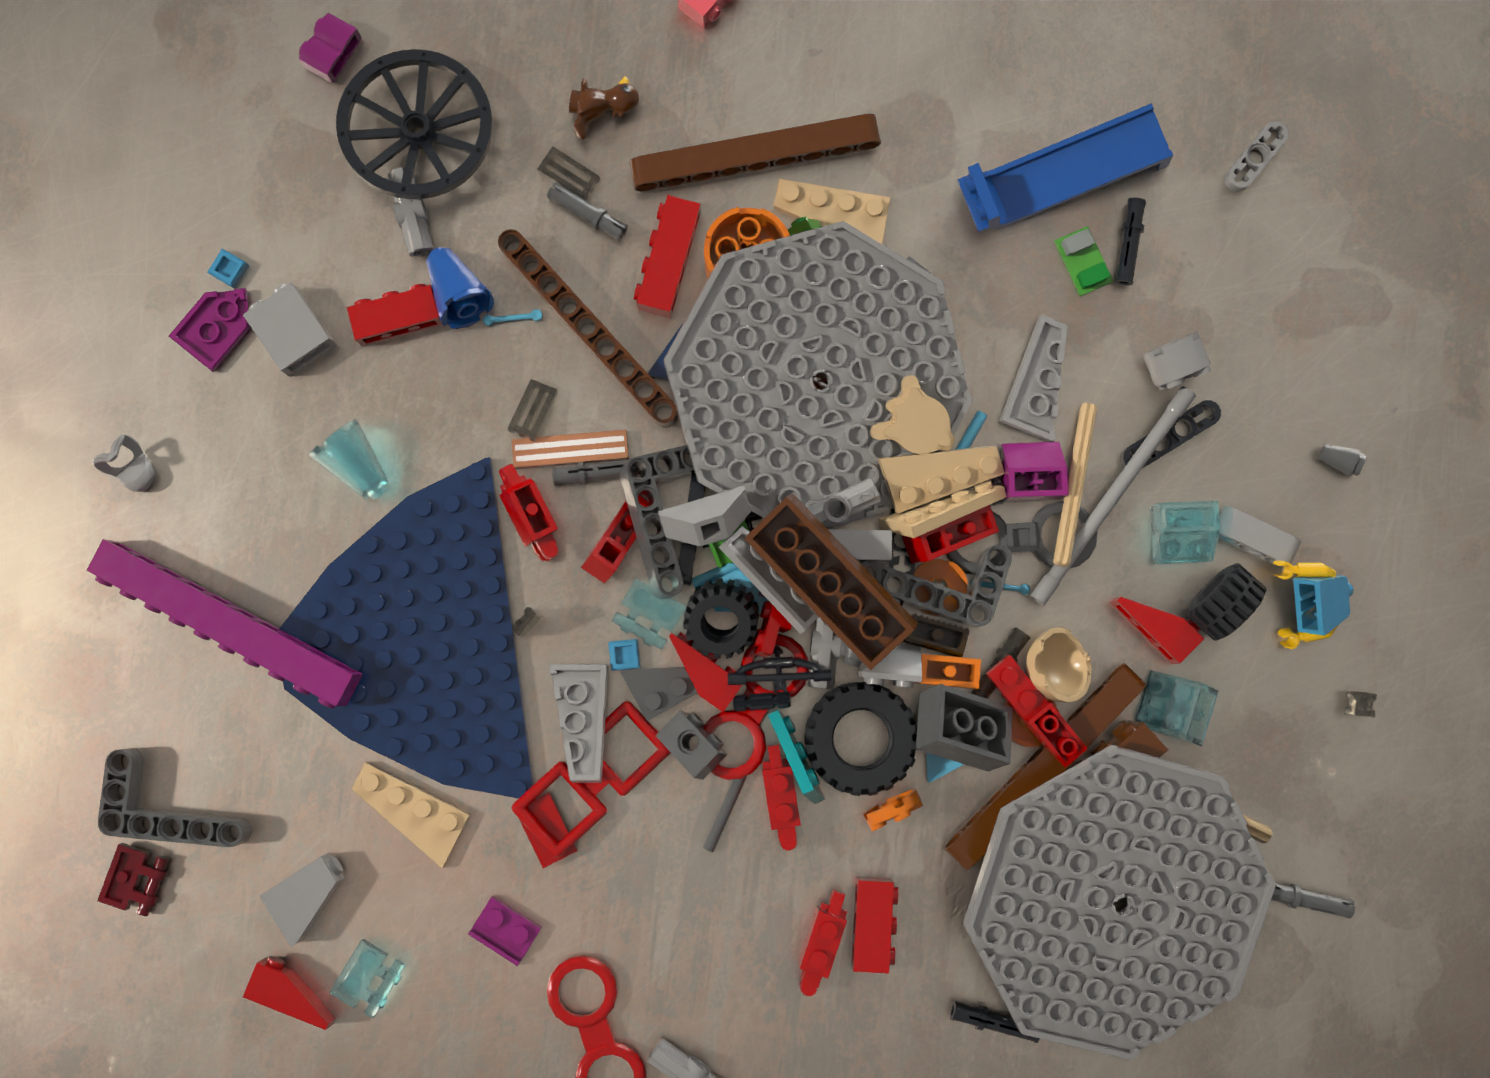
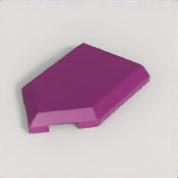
M247 289L205 292L168 337L214 372L250 329L249 323L243 316L248 311Z

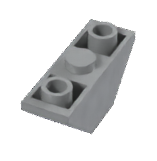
M741 486L658 511L666 538L703 546L729 538L751 513L745 487Z

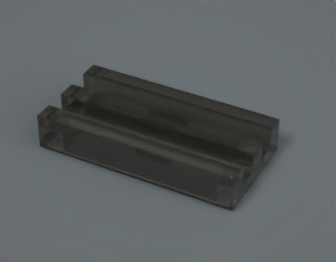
M552 146L537 168L540 174L554 183H559V185L584 200H587L588 194L592 193L595 184H598L600 181L599 175ZM555 156L589 178V182L587 183L553 161L552 158ZM546 167H552L565 177L569 178L579 186L583 187V191H581L571 183L567 182L554 172L550 171Z
M531 379L508 426V432L513 434L516 432L519 436L523 438L526 436L535 442L558 394L557 389ZM537 388L539 389L538 394L531 406V409L524 421L523 426L520 427L518 426L519 421L527 407V404L534 392V389ZM545 393H549L532 431L528 430Z

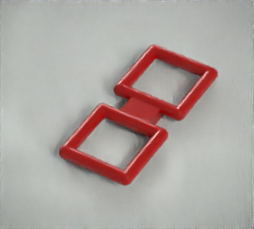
M624 701L605 719V734L627 715L658 750L624 782L603 760L602 783H572L566 762L560 761L512 804V812L555 858L561 857L606 815V806L596 796L604 787L610 784L619 795L626 796L671 754L656 737L659 732L629 701ZM562 776L593 811L557 843L526 807Z

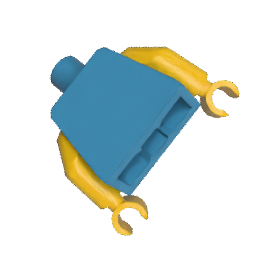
M1282 560L1274 561V565L1284 566V571L1281 574H1272L1273 576L1286 580L1291 578L1293 574L1297 575L1296 578H1293L1298 633H1294L1289 628L1280 629L1278 635L1288 638L1286 641H1281L1280 644L1287 649H1294L1302 640L1304 643L1331 637L1338 625L1349 617L1350 614L1349 597L1352 596L1354 590L1347 577L1336 575V571L1333 568L1320 562L1297 563L1296 566H1292V564Z

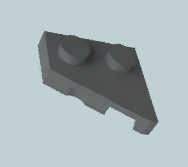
M685 667L628 669L620 672L647 721L698 693Z

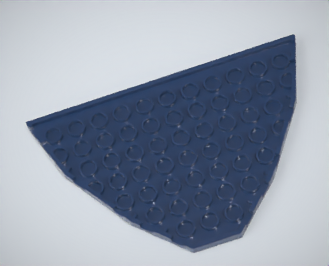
M488 457L472 463L470 466L407 496L327 566L279 628L363 674L347 706H335L334 709L326 707L318 702L319 697L312 693L306 695L296 691L293 688L294 683L286 679L283 681L284 690L348 739L447 786L519 799L534 785L493 464L492 459Z

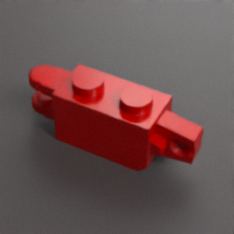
M509 464L498 471L504 483L500 485L502 493L499 496L524 546L531 545L539 560L549 562L550 559L557 556L559 550L552 535L558 530V527L535 482L531 478L527 480L524 475L519 477L513 464Z
M779 744L768 745L769 761L762 762V774L771 830L777 829L781 847L783 850L790 851L796 848L795 846L797 845L795 826H801L793 772L787 758L781 759Z
M835 889L832 890L828 904L821 902L820 907L817 906L798 961L799 969L802 970L799 985L801 992L806 997L816 994L822 977L829 978L847 923V910L841 909L845 893Z

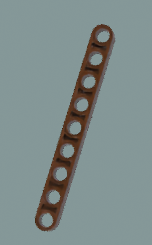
M862 114L641 155L632 158L629 163L634 189L644 192L870 150L878 147L881 144L875 114Z
M514 229L503 231L498 238V246L509 263L656 425L663 428L674 425L678 414L676 405L520 232ZM509 242H520L517 249L513 251L506 249ZM532 261L539 263L536 270L531 272L525 270L527 263ZM547 283H557L555 291L549 293L543 291ZM567 303H575L577 305L574 312L568 314L562 312L563 306ZM585 324H594L596 327L593 333L588 335L581 333V329ZM605 344H611L615 349L612 354L605 356L600 354L601 347ZM624 365H631L634 371L630 376L623 377L619 375V369ZM650 386L653 389L651 396L648 398L638 396L637 393L640 387ZM669 407L672 410V415L669 418L660 419L657 417L656 414L659 408Z
M1123 663L1074 711L1066 722L1088 748L1146 687V683L1128 665ZM1042 745L952 837L944 849L965 870L970 869L987 851L1000 808L1060 775L1071 764L1066 768L1063 767Z

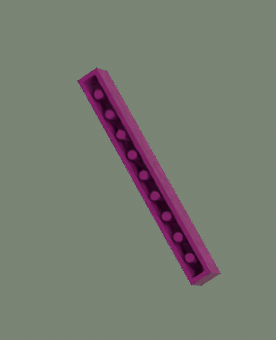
M102 539L86 570L96 575L95 580L108 587L114 585L121 589L119 593L122 596L132 600L138 598L145 602L144 607L159 614L162 611L170 616L168 618L170 622L181 627L187 625L193 628V634L204 640H210L211 638L219 643L218 648L231 654L237 652L244 656L243 661L257 668L261 665L269 670L267 673L269 676L280 681L286 679L294 683L293 688L296 691L306 695L310 693L319 697L318 702L326 707L334 709L335 706H347L363 676L362 673L118 541Z

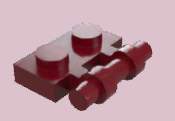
M125 843L118 844L97 901L124 911L130 909L132 901L140 903L136 913L141 916H148L151 907L156 905L158 899L156 893L160 882L166 878L168 872L166 866L169 858L157 856L154 866L146 864L151 852ZM142 875L149 877L144 891L137 889Z

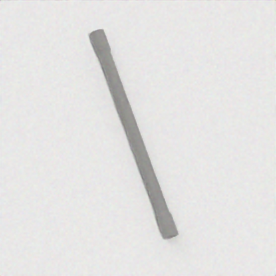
M1181 386L1168 404L1164 414L1075 535L1070 564L1067 567L1054 564L1048 574L1042 578L1031 593L1030 597L1045 606L1072 564L1174 423L1184 414L1194 400L1196 394L1192 390Z

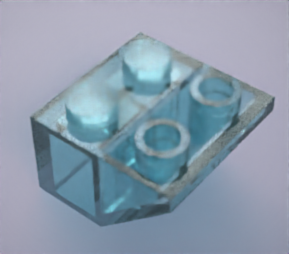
M1218 501L1166 502L1150 507L1154 564L1213 561L1220 532Z
M1151 670L1136 721L1144 722L1152 732L1202 747L1218 690L1201 682Z

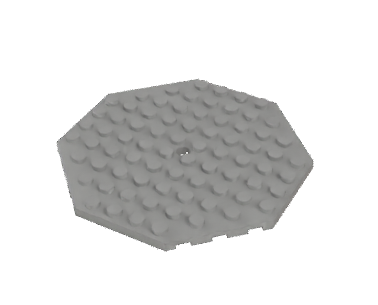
M844 221L721 255L663 360L697 481L717 493L744 486L750 510L765 518L791 494H794L808 507L823 500L827 495L836 494L867 478H871L877 488L881 501L849 516L843 522L834 523L826 527L827 529L894 509L878 458L915 453L903 449L894 440L873 439L870 435V429L876 423L891 419L892 415L886 409V403L888 400L900 395L902 379L908 375L915 376L923 392L939 401L945 407L950 418L953 436L972 403L971 393L967 388L964 376L965 369L961 353L957 348L954 336L955 328L951 312L947 308L944 296L946 292L943 281ZM820 372L826 375L828 381L825 388L821 390L816 389L813 384V376ZM833 501L829 505V514L832 516L838 515L842 510V503L840 501Z
M1110 745L1000 808L963 925L1021 1034L1132 1060L1141 1054V1049L1151 1043L1159 1044L1177 1033L1175 1029L1189 1021L1194 1023L1211 1013V1008L1226 1000L1229 1002L1238 997L1276 883L1265 867L1264 858L1255 839L1251 837L1246 827L1247 822L1239 805L1234 801L1229 791L1230 786L1226 778L1194 767ZM1126 896L1128 900L1126 907L1122 910H1116L1114 902Z

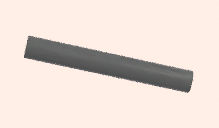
M747 776L732 781L703 845L704 849L714 852Z

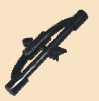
M776 645L773 651L775 657L763 658V660L745 664L735 673L727 674L728 685H746V682L773 681L774 693L778 690H783L787 693L786 681H831L832 676L831 669H822L813 662L795 659L792 656L780 657L783 650ZM796 666L811 669L813 672L782 673V669ZM758 668H776V674L745 675L746 672Z

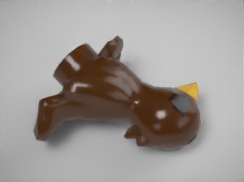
M624 76L613 88L601 90L588 88L587 80L582 78L581 91L572 90L569 113L578 114L573 126L575 135L581 141L586 139V127L590 122L598 119L608 110L612 111V117L616 115L621 117L632 112L637 107L639 94L635 87L630 84L629 79Z

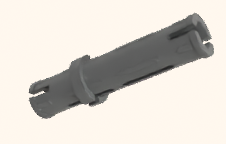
M557 182L553 183L552 187H550L547 193L549 200L556 202L591 223L593 229H600L614 237L617 241L622 239L621 234L623 236L626 234L628 225L610 216L603 207L597 208Z
M630 459L592 464L578 462V465L553 467L554 486L579 482L580 485H586L587 481L620 478L621 468ZM631 466V475L640 476V469Z
M1276 883L1271 901L1287 904L1290 908L1303 907L1348 919L1352 918L1355 913V906H1349L1355 904L1351 899L1301 889L1299 885L1295 884L1287 886Z

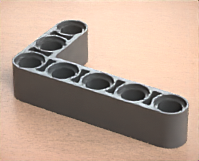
M687 445L634 457L620 471V480L651 591L657 598L662 600L679 594L684 584L672 539L666 538L658 511L663 510L656 483L690 475L695 472L694 467L685 460V454H690ZM658 460H663L667 463L668 472H663L659 469ZM631 466L640 469L641 479L634 478L631 475ZM638 494H643L648 498V507H644L639 503ZM646 522H652L656 526V535H651L647 532ZM655 550H660L664 554L665 560L663 564L658 563L654 559ZM663 578H667L672 582L673 588L671 592L663 589L661 583Z
M1001 544L987 548L980 558L968 595L873 561L861 562V565L872 569L874 578L893 598L910 606L977 628L989 624L994 616L1012 562V554L1008 547ZM992 551H997L1002 555L1003 563L1001 566H995L991 563L990 554ZM890 577H897L901 581L902 588L899 592L894 593L888 589L887 581ZM984 578L993 582L994 590L991 594H986L981 590L980 585ZM920 586L925 587L929 591V599L925 603L918 601L915 596V591ZM951 596L956 600L957 608L954 612L945 610L943 606L945 597ZM974 606H979L984 610L985 615L981 622L975 621L971 616V610Z
M134 748L118 749L110 752L107 756L98 814V828L104 835L219 847H234L247 842L251 837L252 826L244 818L138 808L144 764L141 752ZM123 755L127 756L129 760L126 769L121 765ZM120 784L125 789L122 799L117 794V788ZM115 814L121 819L119 828L113 823ZM144 817H147L150 821L151 826L148 831L142 826ZM173 820L178 821L180 825L178 834L174 833L171 828ZM203 822L206 823L210 829L209 835L207 837H205L200 830L201 824ZM232 825H235L239 830L237 840L233 839L230 835L229 830Z

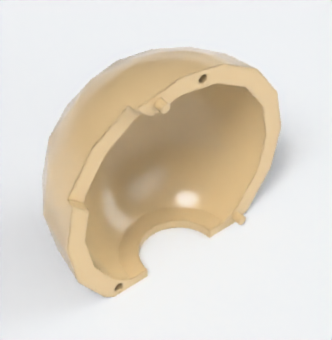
M1063 627L1050 628L1034 640L1026 656V671L1028 678L1044 697L1056 702L1069 703L1078 701L1087 693L1091 683L1092 666L1091 658L1088 652H1085L1080 641L1070 633L1071 630Z

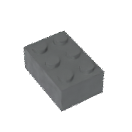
M944 684L929 688L919 694L916 749L985 771L1011 764L1013 707Z

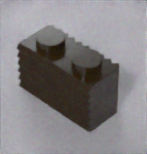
M917 613L911 615L918 625L902 642L955 657H963L970 632L968 628L963 629L962 626L957 627V625H952L951 623L946 624L945 621H935L934 618L929 619L928 616H918Z

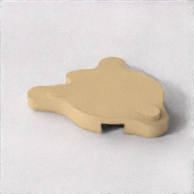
M905 376L901 381L900 395L888 400L886 403V409L892 415L891 419L874 424L870 429L871 437L876 440H894L903 449L915 454L950 450L954 445L955 438L951 432L950 418L947 410L939 401L923 392L915 376Z

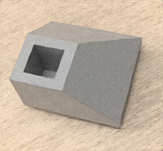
M898 645L872 670L863 665L858 670L857 676L863 677L864 682L867 684L884 685V679L893 680L894 686L914 688V682H922L921 646Z

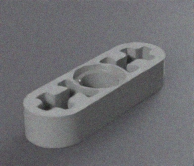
M1280 121L1268 123L1231 166L1224 177L1225 185L1229 190L1233 192L1245 190L1284 145L1289 137V130L1284 123ZM1273 131L1277 132L1276 139L1269 146L1266 145L1265 142L1271 136V133ZM1250 151H1260L1263 155V162L1254 163L1250 159ZM1245 167L1249 171L1242 177L1239 183L1234 180L1236 175Z

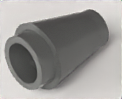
M1325 443L1318 459L1348 476L1351 474L1358 476L1364 466L1367 455L1361 453L1360 449Z

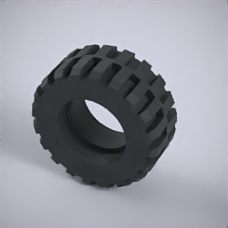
M853 682L837 686V688L828 691L822 696L819 702L812 708V712L807 719L804 740L809 761L818 775L838 791L854 796L877 795L878 792L883 790L888 791L894 787L893 785L896 782L902 781L907 776V770L909 767H913L916 760L914 756L917 750V724L913 719L914 714L898 694L893 693L884 686L867 684L866 682ZM857 710L870 711L879 716L886 725L889 735L888 746L884 755L875 763L867 766H855L845 762L838 755L833 741L834 730L841 718Z

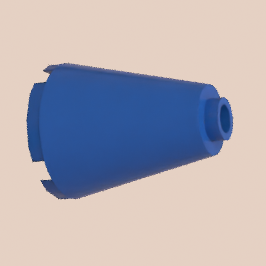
M439 247L430 252L426 264L438 316L442 325L446 326V324H449L451 329H459L480 321L479 315L485 310L488 314L494 305V298L491 292L451 249Z

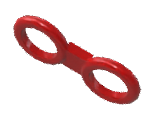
M782 634L777 635L775 646L787 648L793 653L795 659L809 661L803 647L797 641ZM753 643L745 651L741 667L755 661L757 655L754 654L756 646H753ZM797 667V673L809 672L807 668ZM753 670L746 672L745 675H753ZM793 680L787 686V691L790 692L791 698L801 691L807 680ZM746 682V690L743 695L749 697L751 694L773 693L774 691L764 689L757 682ZM778 690L776 693H774V695H777L778 692H784V691H783V690ZM749 708L746 711L740 712L728 710L712 716L706 722L703 728L708 734L714 733L719 726L727 722L741 723L750 730L754 740L752 755L745 764L736 768H727L718 764L711 771L714 776L726 780L742 779L757 769L762 763L766 751V738L761 725L770 709L751 711Z
M588 956L571 957L559 964L550 975L546 991L548 1005L555 1017L564 1024L576 1027L579 1030L586 1053L579 1061L575 1078H588L589 1068L594 1061L607 1055L619 1056L627 1061L633 1070L634 1078H646L645 1065L638 1053L628 1045L616 1042L607 1016L614 1008L617 998L616 979L609 967L600 960ZM573 970H591L600 977L604 984V1001L597 1010L590 1014L579 1015L572 1013L564 1007L560 1000L559 987L561 980Z

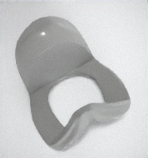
M126 434L120 435L113 442L110 453H102L92 460V464L99 471L115 476L122 485L134 492L147 490L155 478L154 467L143 453L139 443ZM121 445L133 452L132 460L123 467H111L107 464V462H112L118 457Z

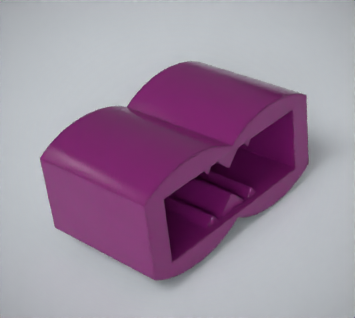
M328 12L315 23L314 35L301 45L299 61L304 68L333 84L342 73L347 60L357 49L362 37L357 28Z

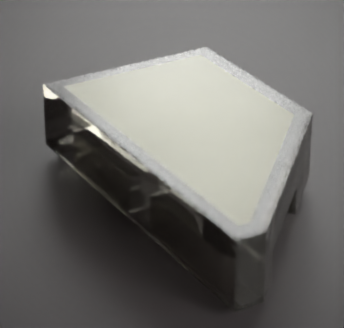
M527 607L524 610V615L512 626V630L518 636L524 637L544 616L537 609Z

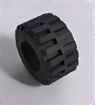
M1235 563L1220 571L1200 590L1189 605L1186 616L1212 640L1217 641L1233 633L1255 612L1264 599L1267 589L1240 563Z
M718 578L714 584L709 580L704 583L703 588L699 586L695 589L694 594L691 595L688 601L683 622V628L687 630L685 636L688 641L693 639L692 647L695 650L702 648V654L707 657L709 653H713L714 659H720L721 654H725L726 659L732 658L735 651L738 655L744 652L745 646L749 647L753 637H755L759 619L758 604L753 602L754 595L751 591L749 593L745 592L746 586L740 584L739 587L734 585L735 580L729 579L728 583H723V578ZM714 607H725L737 616L739 622L736 626L727 630L716 629L707 622L705 612Z

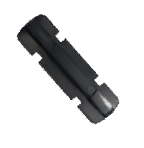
M788 691L787 693L778 692L777 695H774V692L751 694L749 697L747 695H737L733 699V706L737 712L746 711L749 708L751 711L774 709L776 706H778V709L788 708L791 706V695Z

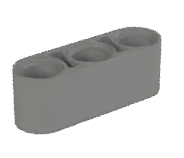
M1228 506L1223 507L1212 531V534L1217 538L1271 564L1276 560L1292 564L1301 544V540L1295 536Z

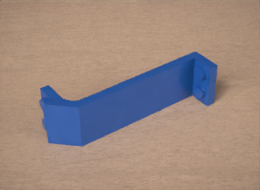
M1152 103L995 169L982 172L979 163L969 166L968 175L957 180L977 230L984 231L1003 228L1156 165L1157 170L1168 167L1173 153L1165 140L1153 111Z

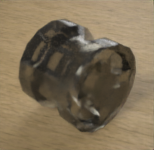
M1346 691L1348 706L1345 707L1344 714L1375 718L1373 703L1377 700V694Z

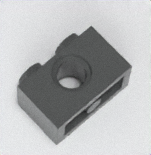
M679 711L660 730L656 737L693 778L704 780L728 754L722 749L724 743L714 733L708 734L702 726L705 723L697 714ZM696 735L698 746L692 751L689 747V741Z

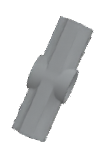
M404 168L393 169L392 172L387 174L388 179L401 183ZM414 174L411 184H416ZM394 197L393 209L395 217L403 231L409 255L411 257L428 255L434 250L427 225L429 219L423 199Z
M867 478L836 494L827 495L823 500L807 508L825 527H828L834 523L845 521L849 516L880 502L881 499L871 478ZM833 501H840L842 503L841 512L835 516L830 515L828 511L829 505Z
M820 617L816 620L815 630L812 631L810 645L811 662L817 664L822 669H831L832 679L831 681L818 682L809 680L808 687L833 690L836 663L840 657L841 639Z
M664 1038L657 1043L647 1059L648 1063L669 1078H717L710 1073V1069L701 1060L692 1055H685Z

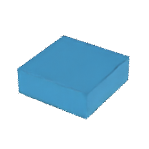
M221 249L207 273L235 289L249 264Z
M638 639L608 642L611 671L641 668Z

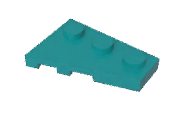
M779 710L768 714L802 794L814 804L825 800L819 787V779L814 769H810L806 758H808L807 752L801 741L797 742L793 734L796 732V728L789 715L785 717Z

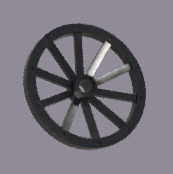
M410 49L392 52L373 60L351 79L338 105L336 131L339 145L353 171L369 186L397 198L427 199L456 189L478 170L490 148L493 135V117L485 90L468 68L455 59L438 52ZM419 65L415 111L410 109L390 70L404 66ZM429 66L441 69L455 76L454 80L425 114ZM382 75L404 114L403 118L367 99L361 93L373 80ZM464 84L473 94L478 107L434 121ZM355 103L400 128L350 130V120ZM480 118V130L475 145L436 132ZM423 127L421 132L412 133L414 128ZM400 138L366 165L360 160L352 145V141ZM435 142L470 155L456 170L448 174L431 143ZM410 145L401 183L388 180L374 173ZM419 149H424L440 179L427 183L411 184Z

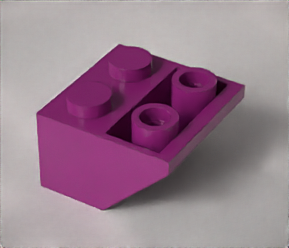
M1059 442L1001 444L1002 466L1005 472L1002 475L1006 493L1004 501L1058 500L1068 496L1067 465Z

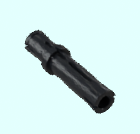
M1136 197L1128 199L1126 219L1121 226L1123 238L1115 283L1125 286L1133 285L1134 283L1133 278L1140 234L1144 233L1145 227L1142 221L1146 200Z
M954 1001L952 1004L950 1019L953 1021L974 1025L977 1030L983 1031L985 1028L1033 1041L1034 1043H1038L1040 1038L1021 1034L1011 1016L988 1011L987 1007L981 1005L977 1008L959 1003L958 1001Z

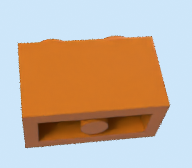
M921 654L922 682H916L917 684H944L950 687L979 689L981 659Z

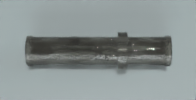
M1015 627L1003 647L996 650L997 656L986 672L1007 655H1011L1017 663V656L1031 637ZM984 673L979 680V689H973L971 694L989 699L996 686Z

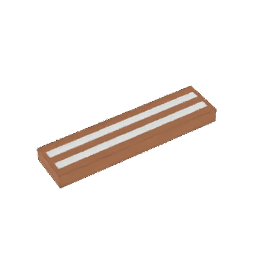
M626 429L511 439L513 466L515 469L629 459Z

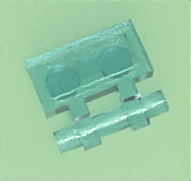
M635 578L621 602L622 605L631 609L626 617L616 612L612 622L620 626L621 631L627 634L631 632L643 639L644 644L650 647L654 645L662 650L668 640L658 635L660 629L663 627L673 632L686 606L672 598L663 600L657 598L652 593L650 586ZM639 614L654 622L650 630L635 622Z
M362 939L329 993L352 1008L357 1007L360 1000L363 999L369 1003L364 1013L374 1018L378 1010L383 1009L388 999L386 997L393 985H397L402 978L401 972L406 964L401 960L395 959L392 966L387 968L383 965V962L388 953ZM377 975L383 981L377 991H373L368 987Z

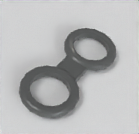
M1064 501L1047 504L1036 513L1032 522L1006 524L1000 515L993 512L999 532H997L999 544L1008 547L1011 553L1034 552L1042 562L1053 567L1054 554L1050 553L1043 544L1041 537L1042 527L1049 517L1062 513ZM1080 507L1078 520L1083 525L1090 514L1086 509ZM1097 531L1070 568L1080 566L1090 558L1096 547ZM957 550L946 554L948 559L956 563L963 572L975 575L979 563L969 562ZM996 552L990 561L995 566H1001L1003 557L999 552Z

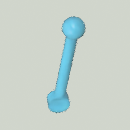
M538 309L526 314L496 317L487 314L483 317V323L490 326L493 322L533 319L538 322L542 319L543 315Z
M981 581V587L994 588L993 582ZM1004 584L1003 590L1019 591L1023 595L1029 594L1031 590L1028 584H1022L1021 586Z

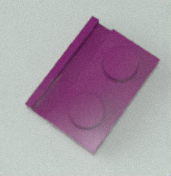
M492 896L468 935L518 966L542 927Z

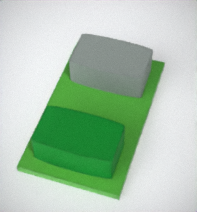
M1088 226L1054 240L1079 296L1114 282Z

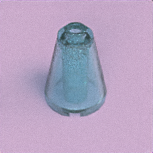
M356 419L339 428L325 439L326 441L323 442L321 447L316 446L309 453L314 461L365 500L371 497L375 501L387 491L385 485L388 483V480Z

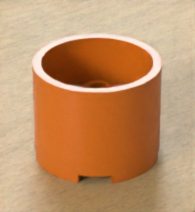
M736 207L721 214L708 229L704 243V262L707 280L721 255L790 236L786 226L776 215L763 208L760 210Z

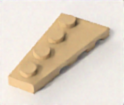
M779 179L774 209L796 219L807 217L819 220L821 227L844 221L882 244L890 197Z
M996 446L878 458L896 513L904 512L1005 474Z
M984 481L974 485L972 488L933 500L904 512L878 518L881 530H892V533L916 538L1006 498L1004 486L992 484L991 481Z
M369 762L364 763L352 787V790L438 866L441 868L445 867L471 816L470 813Z

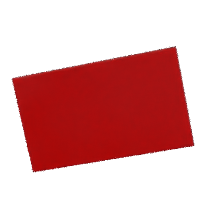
M550 793L535 799L526 807L557 843L569 833ZM521 822L543 869L578 851L574 844L561 857H553Z

